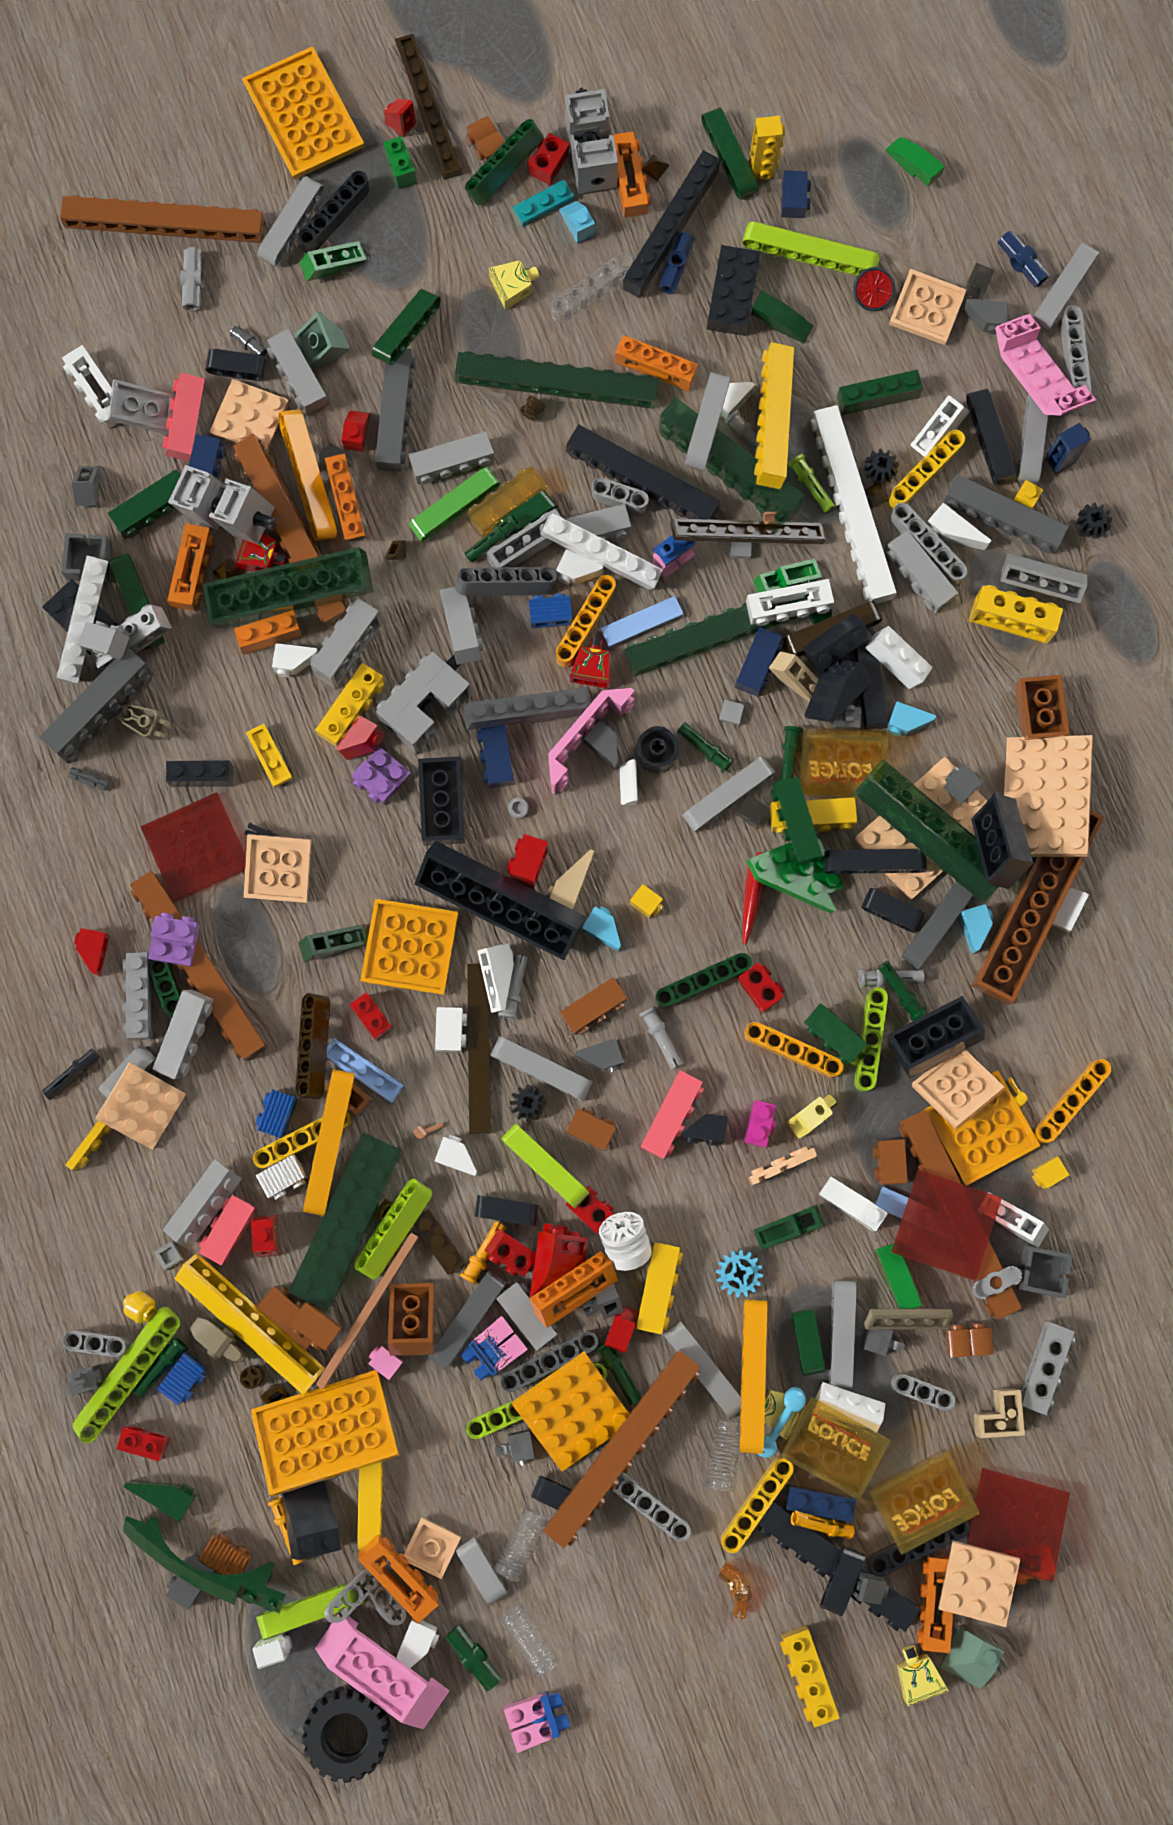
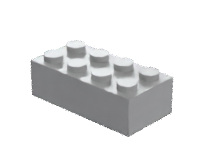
M357 598L355 603L351 602L346 610L347 614L343 619L340 618L337 621L332 635H328L324 639L322 649L319 652H315L310 660V666L315 676L335 690L382 625L379 611Z

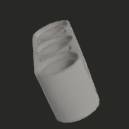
M597 478L592 483V498L599 503L611 507L625 504L627 512L635 515H642L648 509L649 498L644 491L605 478ZM602 487L606 491L603 493H599L596 491V489ZM623 494L625 498L617 499L615 495ZM637 500H641L644 502V504L638 506L634 502Z
M143 1045L138 1046L102 1083L98 1090L108 1098L129 1062L148 1072L154 1066L157 1058Z
M83 1330L69 1331L62 1339L64 1348L69 1351L110 1357L123 1356L130 1347L129 1340L126 1337ZM73 1334L79 1338L77 1346L71 1344L70 1339ZM95 1337L101 1342L99 1349H95L92 1346V1341ZM116 1340L122 1343V1350L119 1353L113 1348Z
M902 1373L894 1375L891 1379L893 1390L899 1394L945 1411L952 1409L955 1405L954 1395L945 1389ZM901 1378L907 1380V1387L903 1390H899L897 1382ZM921 1386H926L928 1394L920 1398L918 1390ZM942 1394H947L948 1403L941 1406L939 1404V1397Z
M476 1537L456 1549L460 1560L489 1606L508 1594L506 1586Z

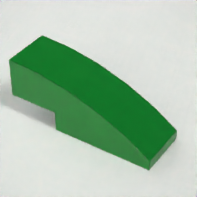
M899 137L886 148V152L912 177L916 175L927 187L943 173L945 166L940 161L908 139Z
M811 559L780 566L775 571L759 574L753 582L757 593L814 582L821 579L822 575L816 560Z
M897 1242L877 1248L876 1252L889 1289L892 1291L897 1309H913L922 1306Z

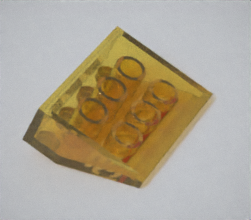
M803 727L800 783L803 793L883 798L889 741L886 731Z
M811 1397L779 1453L782 1458L860 1500L891 1440Z
M945 1449L866 1489L901 1555L980 1514L950 1453Z

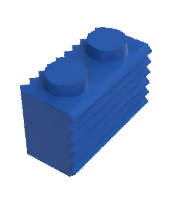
M558 593L550 598L537 595L533 599H529L531 628L572 624L570 596Z
M273 1089L271 1093L267 1092L263 1101V1105H266L263 1114L259 1113L255 1125L258 1126L257 1130L283 1138L288 1129L298 1098Z
M186 1352L177 1361L157 1390L177 1405H180L182 1402L186 1404L194 1394L191 1391L196 1384L200 1385L206 1378L207 1374L205 1371L208 1367Z

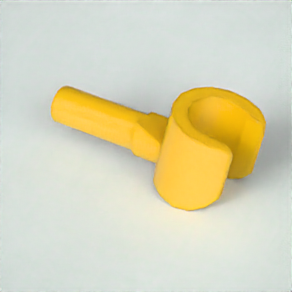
M1010 1077L1007 1080L1016 1094L1014 1099L1019 1108H1021L1027 1102V1096L1018 1089L1013 1078Z

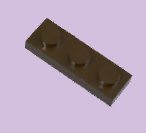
M428 1209L420 1214L413 1226L444 1271L449 1275L466 1262L432 1212Z

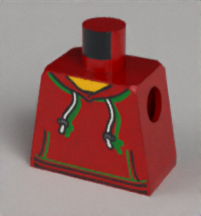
M262 534L258 544L242 540L235 564L240 570L271 573L274 564L285 566L287 554L278 552L279 545L275 539Z
M591 638L589 647H580L570 674V683L609 689V651L601 650L602 639Z
M278 1214L255 1216L251 1221L253 1253L258 1258L280 1256Z

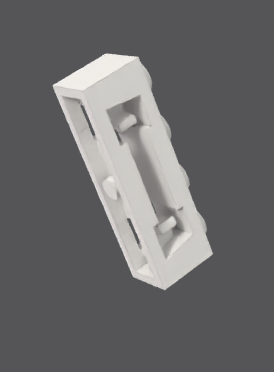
M83 345L62 357L66 364L63 366L65 372L69 377L74 376L76 379L73 382L80 393L84 391L87 396L84 399L91 409L95 407L97 410L95 416L101 425L105 423L111 429L119 424L118 422L108 420L112 388ZM90 372L107 396L106 399L101 401L105 407L103 409L98 397L84 378Z
M829 579L750 594L747 595L746 604L751 625L757 624V626H762L773 620L783 622L793 616L803 618L813 612H818V614L827 613L832 609L834 599ZM809 594L806 601L776 606L775 609L771 610L772 604L802 599L805 597L804 595Z

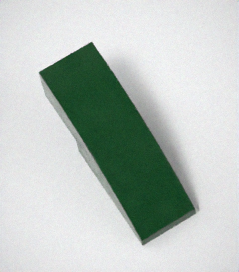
M763 291L760 292L752 307L751 315L769 323V328L803 344L813 328V325L798 312Z
M816 1204L753 1229L760 1249L763 1250L822 1227L825 1223Z

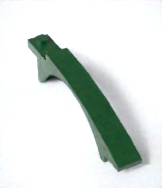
M126 1516L123 1533L168 1571L196 1588L230 1604L235 1605L237 1599L240 1598L248 1604H255L269 1612L280 1614L286 1594L267 1587L273 1574L274 1563L268 1562L259 1568L239 1574L223 1575L208 1573L183 1562L170 1550L161 1535L156 1518L151 1517L147 1524Z

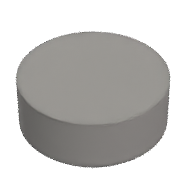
M523 798L512 799L508 805L510 816L514 819L525 818L529 813L527 801Z

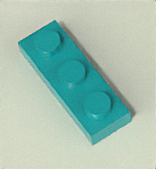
M562 180L513 206V212L523 227L574 200V194L565 180Z

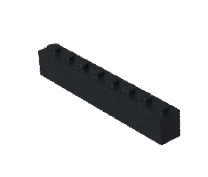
M705 150L702 151L624 276L623 290L641 298L674 245L678 233L682 232L718 174L720 159Z
M579 424L566 444V452L571 458L586 462V465L591 469L597 468L610 479L615 478L621 481L623 485L644 491L648 498L654 499L661 507H668L674 510V513L680 517L712 520L719 509L720 501Z
M773 1501L759 1521L758 1525L760 1528L758 1530L767 1537H770L772 1534L778 1539L777 1544L786 1551L791 1548L796 1552L795 1557L804 1564L809 1561L815 1566L813 1570L820 1576L825 1577V1575H828L830 1577L841 1550L814 1530L792 1525V1514ZM862 1566L861 1572L874 1575ZM889 1586L886 1599H882L881 1604L866 1603L870 1606L868 1610L878 1618L881 1615L887 1618V1624L896 1631L900 1628L906 1632L920 1611L917 1605L891 1586ZM853 1594L851 1595V1598L855 1600L857 1603H862L861 1601H858Z

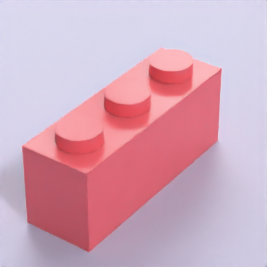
M232 1195L231 1198L228 1197L224 1201L220 1217L216 1216L210 1226L212 1230L209 1236L205 1235L199 1245L201 1247L200 1254L221 1266L227 1263L258 1209L236 1195Z

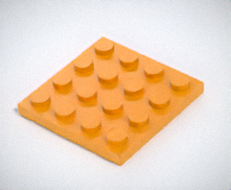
M375 899L360 981L375 985L445 995L459 913Z
M999 1070L991 1074L1005 1087V1091L959 1129L956 1130L932 1106L924 1109L964 1186L1041 1146Z
M585 1351L512 1401L516 1411L562 1472L611 1438L630 1414Z

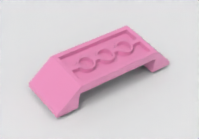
M1031 314L996 326L995 330L1001 358L1044 415L1061 416L1095 403V397L1085 385L1076 389L1071 385L1038 342L1037 337L1041 327Z
M626 688L601 691L549 752V770L553 794H556L558 790L562 792L569 783L567 782L568 769L563 766L569 758L567 754L572 749L575 751L582 743L581 738L584 734H588L593 729L594 723L598 718L602 719L607 714V707L620 717L624 712L628 714L634 707L635 690Z
M350 1616L342 1622L332 1623L315 1647V1650L328 1669L401 1723L424 1729L450 1690L432 1677L429 1681H426L357 1630L356 1627L359 1623Z

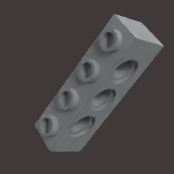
M1045 1321L1021 1390L1023 1407L1047 1415V1412L1052 1410L1054 1392L1058 1391L1061 1384V1378H1059L1061 1371L1065 1370L1068 1364V1358L1066 1357L1068 1350L1072 1349L1075 1343L1074 1331ZM1057 1342L1059 1345V1351L1056 1354H1053L1050 1350L1051 1344ZM1046 1363L1052 1365V1371L1048 1375L1043 1371ZM1039 1384H1043L1045 1392L1039 1396L1036 1388Z

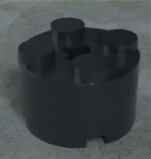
M653 726L645 730L639 737L636 748L637 760L641 767L654 773L670 769L677 759L679 750L678 740L669 729L662 726ZM656 746L659 747L660 752L654 750Z

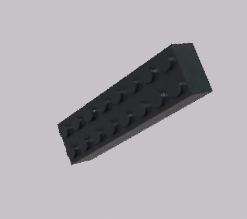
M436 840L426 852L414 885L562 960H565L571 951L586 916Z

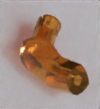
M725 1562L718 1577L729 1586L731 1595L735 1600L733 1616L738 1619L740 1610V1619H744L747 1617L748 1601L752 1599L751 1586L743 1572Z

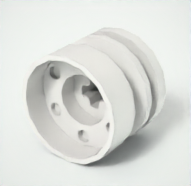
M634 1212L617 1213L608 1217L600 1226L599 1235L605 1247L606 1256L613 1263L615 1269L623 1271L633 1270L644 1265L652 1255V1247L646 1234L644 1221L640 1215Z

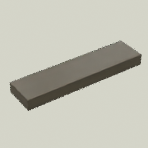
M870 1309L864 1325L868 1330L946 1329L953 1313L951 1309Z

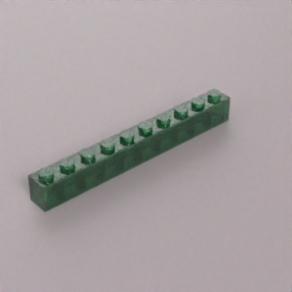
M471 351L458 352L455 369V381L459 384L655 409L658 378H654L652 375L639 376L631 372L616 373L609 369L601 371L591 367L578 368L570 364L562 366L555 365L552 362H535L531 359L517 360L510 356L501 358L495 357L492 354L479 355Z
M806 580L800 584L810 583L811 580ZM809 594L804 595L805 597L802 599L772 604L771 610L775 609L776 606L806 601ZM745 602L742 604V607L734 609V607L728 608L723 611V614L717 616L715 614L709 615L701 622L696 623V621L687 623L684 628L678 630L677 628L670 629L662 636L653 635L648 637L645 642L631 643L624 649V656L632 677L754 634L758 631L759 627L768 629L798 617H789L788 620L783 622L773 620L762 626H757V624L751 625Z

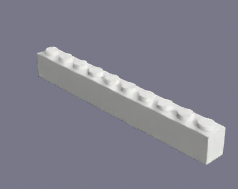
M835 405L816 410L813 413L812 419H810V426L812 431L816 432V445L823 454L821 458L822 464L829 473L827 475L828 484L834 489V503L836 506L839 505V519L841 524L845 525V538L852 547L851 557L858 566L857 576L864 585L862 589L865 600L868 599L869 602L875 601L876 604L892 600L896 595L895 586L838 406Z

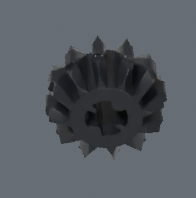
M880 448L878 453L872 451L870 457H866L864 471H868L867 478L873 477V483L880 480L882 485L885 480L890 482L893 479L892 476L897 475L899 462L895 461L896 455H889L890 450L883 453V450Z
M1096 502L1091 506L1085 505L1083 510L1079 511V518L1076 520V524L1080 525L1078 531L1084 530V536H1088L1090 533L1092 538H1096L1097 535L1103 536L1105 531H1108L1111 527L1109 523L1112 522V517L1108 516L1110 510L1104 511V504L1097 507Z
M526 1085V1092H523V1089L518 1087L521 1095L512 1093V1097L517 1099V1101H510V1105L518 1106L511 1110L514 1114L520 1110L517 1117L519 1120L524 1114H526V1122L530 1121V1114L537 1120L538 1117L535 1112L544 1113V1110L538 1107L546 1105L545 1101H538L544 1097V1094L540 1093L536 1096L538 1092L537 1087L531 1093L530 1085ZM525 1098L534 1101L531 1103L532 1108L527 1109V1106L523 1108L522 1105Z

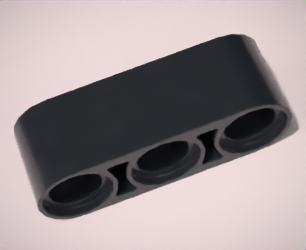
M209 349L205 371L217 376L261 381L263 379L266 359L255 354Z
M869 888L861 905V908L866 912L911 933L917 932L925 915L923 911L874 888Z
M477 1195L474 1217L536 1226L539 1205Z
M539 1475L531 1497L558 1510L573 1489Z
M843 1545L822 1596L821 1608L839 1616L844 1614L864 1564V1553Z

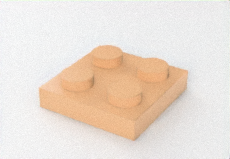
M421 1517L404 1556L410 1564L442 1579L461 1536Z

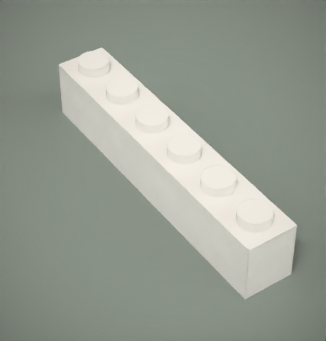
M553 513L549 515L540 534L583 557L604 565L605 568L648 590L655 588L663 569Z
M86 556L57 673V678L75 683L79 681L86 649L79 646L78 643L86 622L93 623L108 565L106 560Z

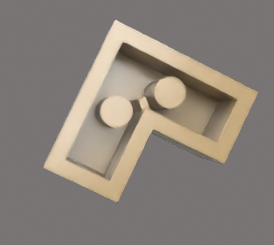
M1016 1388L994 1389L995 1412L974 1413L976 1436L979 1438L1024 1436L1021 1390Z

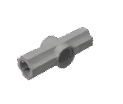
M196 247L184 249V265L180 274L183 289L182 307L188 311L200 309L201 289L204 287L202 251Z

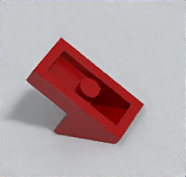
M622 1305L624 1312L614 1316L605 1346L625 1353L635 1328L639 1311Z

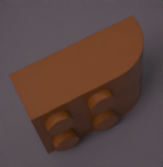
M1062 674L1020 678L1015 684L1020 728L1024 739L1035 740L1069 736Z
M434 1283L390 1284L388 1324L390 1356L434 1355Z

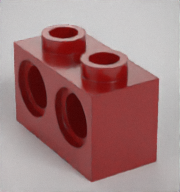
M548 133L546 138H543V141L538 145L537 153L533 154L529 159L530 175L551 186L570 154V143Z
M758 962L740 975L737 981L759 1011L763 1013L784 997L782 994L784 990L777 981L775 983L772 981L769 969L765 965L761 966ZM753 973L759 974L761 982L753 983L750 975ZM763 991H772L774 994L773 1000H766L763 997Z
M367 992L349 1004L376 1041L394 1029Z
M588 1185L586 1188L590 1192L587 1195L590 1200L588 1206L580 1207L578 1205L576 1208H573L568 1202L565 1205L598 1234L602 1223L608 1217L614 1215L612 1213L614 1208L605 1200L601 1203L596 1198L598 1193ZM597 1209L605 1212V1219L602 1222H597L593 1218V1212Z
M499 1228L484 1250L490 1254L489 1260L497 1265L502 1262L507 1266L505 1270L515 1277L517 1274L525 1277L535 1262L536 1253ZM505 1244L504 1252L498 1254L499 1247ZM522 1256V1261L515 1265L516 1258Z
M127 1425L122 1429L116 1449L159 1462L165 1457L170 1437Z

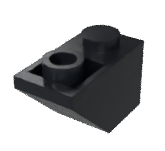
M705 1114L682 1132L681 1138H686V1143L698 1144V1140L707 1141L709 1146H719L720 1143L725 1142L728 1116Z

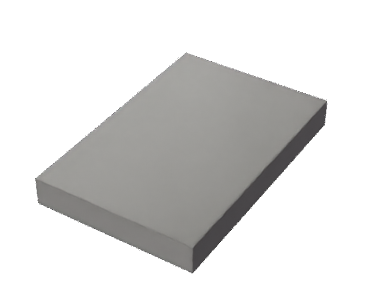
M114 379L108 420L168 435L169 429H166V422L168 417H172L173 410H169L171 397L174 398V394Z

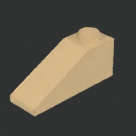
M779 652L769 669L784 684L810 702L818 678L796 655Z
M590 849L556 881L554 886H550L547 897L574 910L592 862L594 850Z

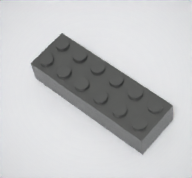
M126 647L121 661L115 659L39 738L67 764L69 761L75 760L80 754L79 751L84 746L91 744L94 736L108 726V721L113 716H117L122 712L123 708L121 706L125 705L128 701H132L142 686L145 687L151 682L154 675L141 658L130 648Z

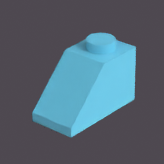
M575 201L559 209L577 244L595 236V222L584 205Z
M896 702L886 730H889L895 736H907L931 725L936 715Z
M986 904L964 910L958 915L971 954L980 950L993 924L992 911L990 908L987 909Z
M602 906L600 908L594 907L582 927V932L619 952L621 944L614 918L610 915L611 912Z

